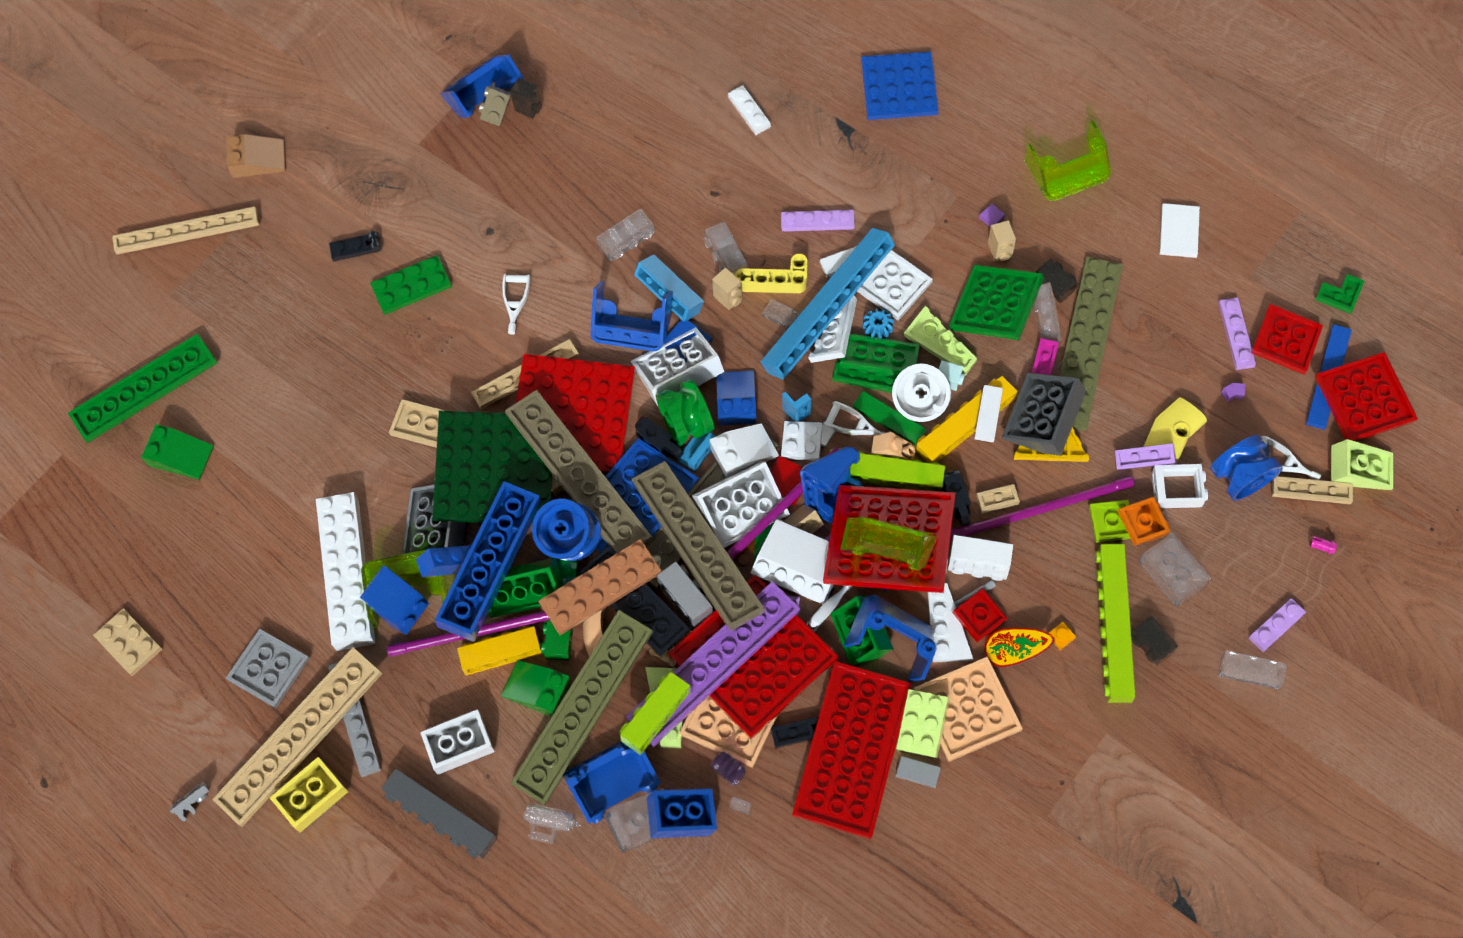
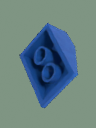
M754 371L723 372L717 376L719 425L757 424Z
M382 566L359 597L389 626L405 635L408 634L430 604L419 592L386 566Z

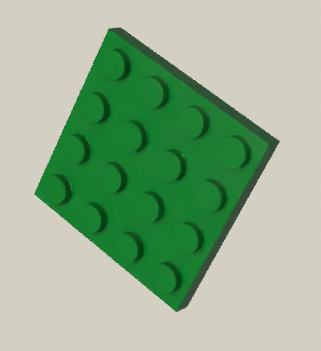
M974 265L949 325L950 329L958 332L1020 340L1042 285L1043 274Z

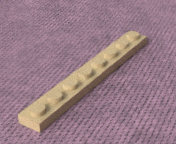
M250 207L114 235V252L117 255L259 226L256 207Z

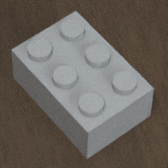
M674 562L657 575L659 589L694 630L713 613V604L707 595L703 596L699 591L701 588L695 580L691 581L689 579V573L686 568Z

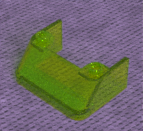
M1094 120L1090 121L1086 136L1089 141L1088 150L1090 152L1086 155L1058 165L1055 158L1051 156L1038 158L1032 145L1029 144L1027 146L1025 162L1047 200L1056 201L1109 180L1111 166L1107 145Z
M849 517L841 549H851L852 554L863 556L864 553H873L904 561L906 564H909L908 568L920 571L921 568H925L937 535L869 517Z
M426 550L368 561L361 568L364 591L382 566H386L410 586L427 583L428 591L434 596L441 595L442 603L448 594V587L445 575L422 577L416 559ZM366 604L367 618L373 627L376 628L378 627L376 612Z

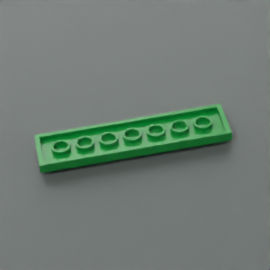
M197 333L68 412V415L88 444L213 367L217 362Z

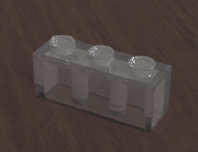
M640 208L596 237L597 245L611 262L614 259L620 258L627 250L635 248L644 239H649L655 233L654 225Z
M725 221L705 229L704 243L707 248H711L712 258L714 262L718 261L720 272L727 268L735 276L737 270L748 269V264Z
M1226 650L1221 656L1218 676L1279 690L1285 681L1287 664Z

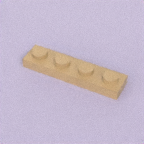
M1277 476L1272 480V497L1352 504L1353 484Z

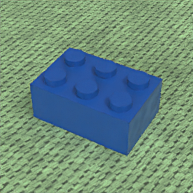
M712 789L652 791L646 798L651 838L710 836L717 830Z

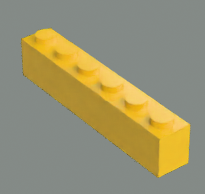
M1003 376L997 380L993 379L988 384V386L1003 388L999 412L1016 399L1018 391ZM979 390L970 402H964L956 413L952 412L949 414L944 423L934 426L929 435H924L917 441L916 452L927 463L939 462L976 432L982 390Z

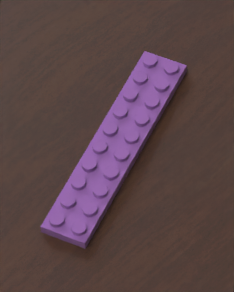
M773 581L756 596L765 608V613L731 632L725 624L673 672V674L690 685L691 692L651 741L650 744L653 747L800 612V608ZM645 699L626 715V719L629 722L634 718L635 710L638 707L642 708L646 703Z

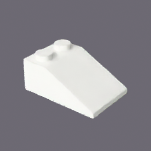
M762 423L727 431L709 439L710 449L726 478L758 462H767L779 456Z

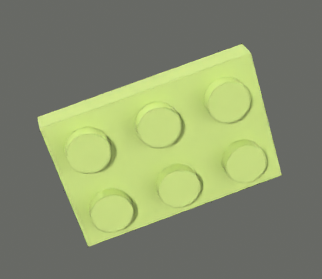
M909 689L896 749L937 758L949 697Z

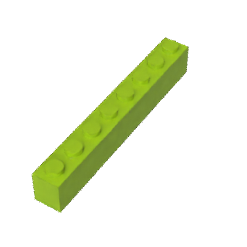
M1101 544L1099 550L1095 552V562L1099 563L1096 579L1100 581V588H1098L1097 595L1098 600H1101L1102 606L1099 607V619L1103 621V626H1100V637L1104 638V645L1101 646V656L1105 657L1102 673L1103 677H1106L1107 683L1104 684V696H1107L1108 703H1132L1135 699L1125 544Z

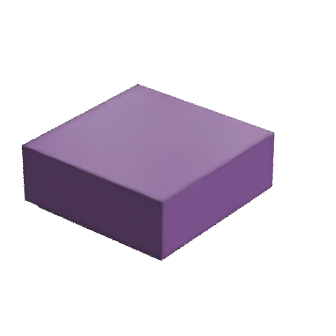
M991 204L980 214L979 218L991 227L993 224L1000 223L1006 214Z

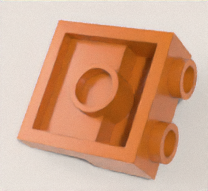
M1154 497L1120 508L1117 511L1134 546L1160 539L1171 532L1169 523L1164 519L1161 507Z

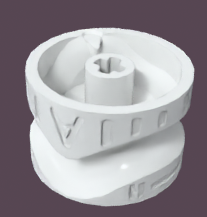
M915 364L907 367L897 376L893 385L892 396L896 408L903 416L913 421L925 422L936 419L946 410L951 399V388L947 378L939 369L928 364ZM921 390L925 392L923 396L919 395Z

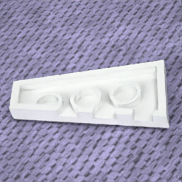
M855 295L852 296L823 331L821 338L817 339L814 345L816 348L808 357L811 363L845 357L857 303Z
M945 583L944 593L927 592L930 627L936 644V653L932 661H973L962 625L952 613L956 607L948 584Z

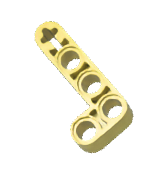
M795 254L791 258V270L743 268L737 270L735 277L741 281L742 292L802 293L807 287V258L803 254Z

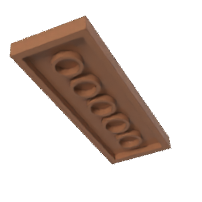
M640 539L538 602L560 636L655 578L661 573V570Z

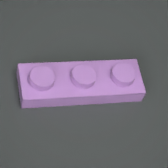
M1173 443L1115 450L1117 470L1176 463L1175 445Z
M1291 598L1248 639L1262 652H1265L1306 611Z

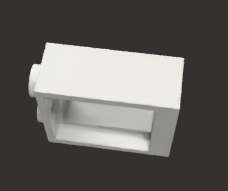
M1202 464L1154 465L1151 472L1153 493L1156 502L1159 503L1161 508L1202 507L1204 502L1208 500V490L1204 489L1206 473L1202 471ZM1194 476L1196 498H1166L1164 477Z

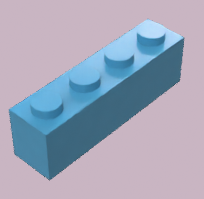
M655 255L638 262L634 276L661 301L669 290L673 291L672 311L683 322L700 313L704 301Z

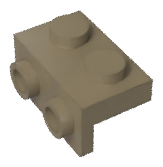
M492 82L490 87H486L484 97L487 98L485 102H481L479 112H481L480 119L500 126L511 93L495 87L496 83Z

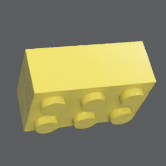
M317 757L273 794L270 799L291 825L301 833L346 795L348 791L325 763Z

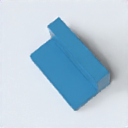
M784 392L782 394V409L792 421L801 422L811 415V398L806 393L794 402Z
M709 433L707 436L704 435L697 439L693 437L683 450V456L677 462L696 472L711 452L709 439L716 436Z

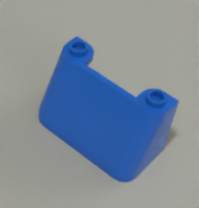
M854 447L842 448L805 465L800 471L805 505L815 509L819 517L831 525L833 523L839 485L863 486L861 481L851 478L850 466L860 461V453Z
M622 741L569 769L563 775L588 824L591 822L595 824L604 818L605 810L639 791L651 793L658 788L657 785L661 784L645 752L640 755Z

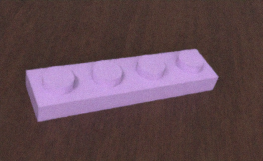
M854 210L781 212L782 231L854 229Z
M1238 298L1219 300L1218 305L1235 369L1254 368L1256 363L1254 355L1251 353L1252 348Z

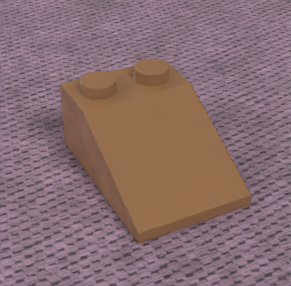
M245 134L226 137L227 168L233 178L286 171L284 139Z

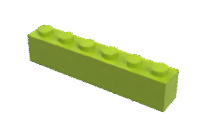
M858 451L860 453V461L850 466L851 478L858 479L862 483L909 490L942 491L945 466L937 462L923 463L917 459L909 461L903 460L901 457L889 458L881 454L868 455Z

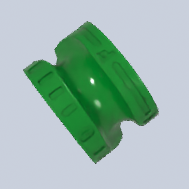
M692 379L680 383L679 392L664 390L655 395L664 422L679 447L687 441L689 435L697 439L715 430L706 402Z

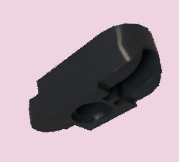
M644 416L640 417L635 424L637 438L669 458L670 456L675 460H679L684 453L674 443L673 436Z
M953 469L945 473L943 489L944 492L956 493L953 519L958 518L961 526L970 525L971 502L959 469Z

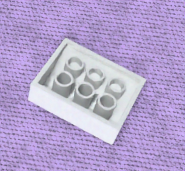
M696 327L664 344L660 350L649 351L631 361L656 404L655 395L664 390L679 392V384L689 379H692L699 386L724 372L719 356ZM694 332L696 333L692 340H686L680 344L681 352L687 358V363L683 358H680L676 349L665 348Z
M758 462L692 495L699 512L723 548L739 541L783 499L766 462ZM786 508L776 519L780 520L790 515L788 509Z
M776 519L756 558L751 574H756L767 581H773L781 587L824 604L828 600L833 588L832 584H823L829 541Z

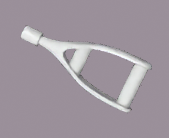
M505 273L503 275V298L510 317L508 334H515L516 318L529 295L530 274L507 275ZM507 282L526 283L521 301H507Z
M838 401L832 403L833 407L826 422H823V425L847 435L876 436L885 433L875 429L858 411ZM840 409L859 419L855 430L833 424Z
M1267 436L1261 437L1266 445L1269 444L1288 457L1284 466H1282L1281 472L1302 473L1308 475L1313 480L1320 479L1321 474L1306 469L1285 446Z
M843 585V588L829 598L806 625L815 632L835 609L845 592L849 591L853 586Z

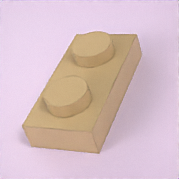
M1014 484L980 492L976 495L981 513L1020 503Z

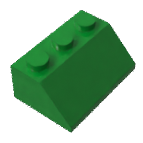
M856 596L830 614L849 664L854 667L879 659L893 650L885 626L879 630H872L867 627L861 644L850 647L844 646L862 601L867 596Z

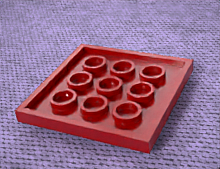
M1385 352L1315 375V379L1345 440L1349 439L1356 442L1418 420Z

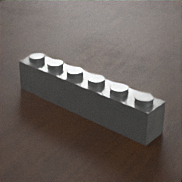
M397 769L393 771L381 788L387 800L392 803L397 801L401 804L400 808L408 814L413 812L418 815L416 818L424 825L429 823L434 826L432 830L443 837L444 834L449 836V841L458 848L461 845L467 849L466 853L474 859L477 856L484 859L497 840L494 834Z

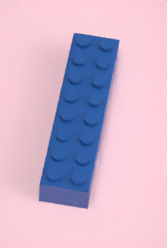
M503 481L435 618L438 628L472 642L475 641L541 505L540 495Z

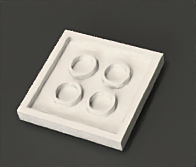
M891 250L857 292L882 310L885 309L886 313H891L892 317L899 321L930 286L933 279Z

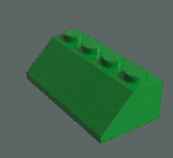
M556 558L511 567L488 612L490 618L541 607L538 602L539 600L562 587V574Z

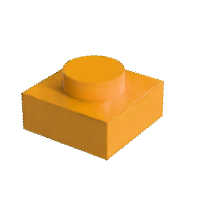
M1064 622L1049 632L1055 638L1054 644L1060 651L1076 638Z

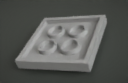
M259 629L226 679L270 706L277 708L310 658Z

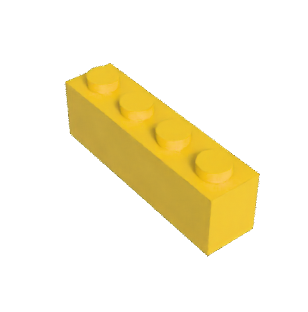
M524 626L516 632H503L498 637H486L481 639L480 642H468L463 644L462 647L457 648L465 676L542 654L534 626Z

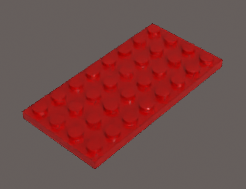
M834 661L792 812L793 817L872 839L902 724L908 691L911 689L912 683Z

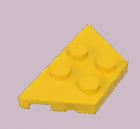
M1072 427L1061 456L1044 454L1020 445L1014 454V460L1088 462L1089 455L1083 450L1082 443L1075 435Z

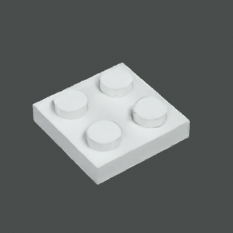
M785 421L781 457L792 460L816 461L820 459L823 424L817 422Z

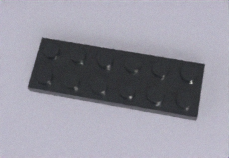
M609 546L606 547L579 572L580 575L616 553ZM646 583L610 605L616 612L620 610L654 631L647 644L660 657L690 631V628Z

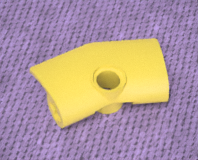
M1179 397L1155 419L1143 447L1173 443L1175 445L1177 463L1188 438L1207 422V419L1195 406ZM1177 432H1182L1185 436H1180Z

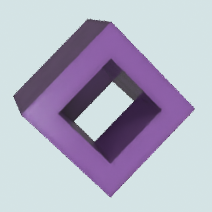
M1232 383L1223 388L1221 394L1227 402L1233 399L1242 400L1245 396V384Z

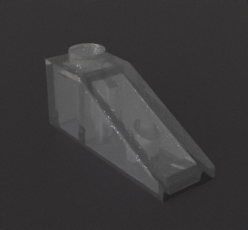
M1045 283L1041 285L1033 305L1041 338L1061 342L1054 294L1051 284Z

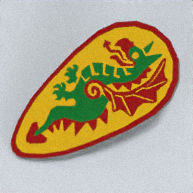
M999 629L987 638L984 652L992 665L999 668H1008L1042 655L1055 643V638L1053 635L1038 629Z

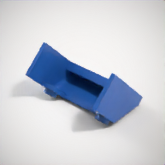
M509 54L496 55L453 83L440 94L460 118L466 119L473 114L475 106L486 100L487 97H484L486 87H490L492 82L496 83L495 87L499 89L507 88L508 90L516 85L515 81H521L524 78Z
M600 281L593 288L590 332L593 341L601 344L648 351L660 350L664 345L671 320L673 291L669 290L662 298V307L657 308L652 314V320L617 315V305L612 300L604 299L605 281Z
M877 595L865 597L844 646L850 647L861 644L867 627L872 630H879L886 625L917 642L916 650L918 655L907 681L924 680L936 653V644L931 627Z

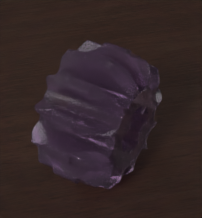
M721 752L713 759L712 769L729 784L737 785L746 774L745 768L728 753Z

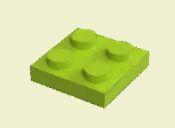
M1129 500L1089 505L1095 543L1131 539L1117 512L1120 508L1129 506Z

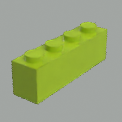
M672 672L660 679L659 687L655 692L651 691L648 694L643 707H638L633 714L634 718L631 722L625 723L620 730L621 741L640 755L691 692L690 685Z

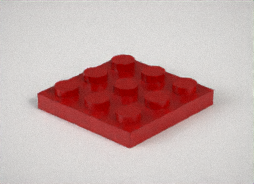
M1270 304L1251 353L1305 375L1323 325Z

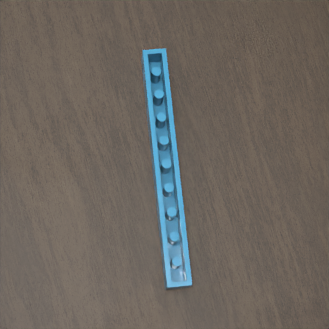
M872 228L761 360L760 363L768 374L784 380L895 246L888 232Z

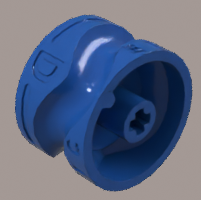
M1259 435L1248 437L1235 444L1220 455L1210 467V470L1217 479L1226 478L1229 480L1230 485L1227 493L1233 501H1239L1254 494L1275 479L1283 469L1275 457L1270 458L1268 446Z
M556 499L547 502L538 510L533 520L532 534L535 544L544 554L566 561H578L586 558L596 549L601 537V527L594 511L586 505L567 499Z

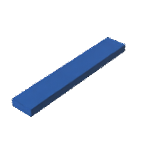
M1333 324L1320 373L1343 365L1352 329ZM1317 383L1306 425L1325 430L1331 410Z

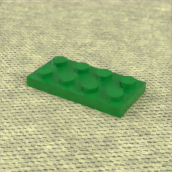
M438 255L370 282L384 315L452 287Z
M850 334L846 355L840 358L839 367L898 376L907 367L917 364L920 344Z

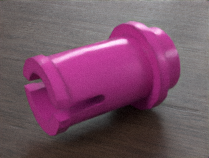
M1314 536L1310 548L1328 552L1327 554L1330 555V553H1335L1337 543L1334 540L1329 541Z

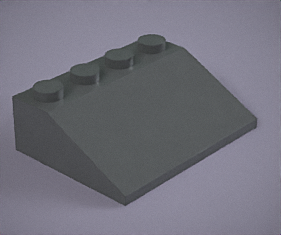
M1027 373L1002 439L1044 454L1061 456L1086 393V389L1079 378Z
M434 485L412 488L410 490L401 561L417 562L416 559L430 548L463 546L466 522L432 520Z

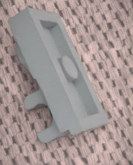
M204 781L171 805L170 812L172 814L175 813L182 821H185L186 817L183 815V809L195 814V808L191 803L193 804L196 801L199 803L208 796L207 792H209L208 786Z

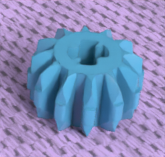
M876 308L875 313L869 310L868 316H864V323L862 324L866 336L871 335V337L878 338L883 336L887 338L889 333L893 332L892 326H894L891 313L885 314V309L879 312Z

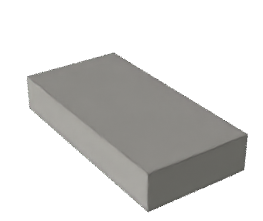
M901 756L896 777L936 788L941 768Z

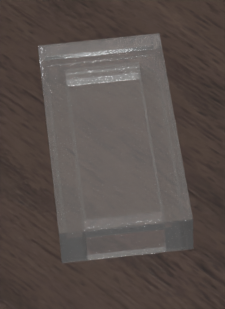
M772 298L762 312V316L786 328H789L801 314Z

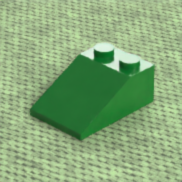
M155 424L141 458L149 467L200 480L214 446L173 428Z
M517 660L501 697L552 717L567 694L572 682L568 675L553 669Z

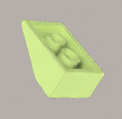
M1349 439L1331 445V482L1352 483L1353 487L1393 490V453Z

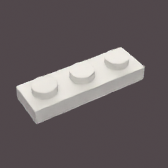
M743 85L728 93V98L755 135L771 127V123Z

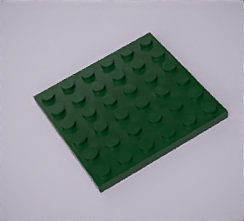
M439 410L433 521L483 523L503 481L540 495L541 505L539 509L551 501V471L505 413Z

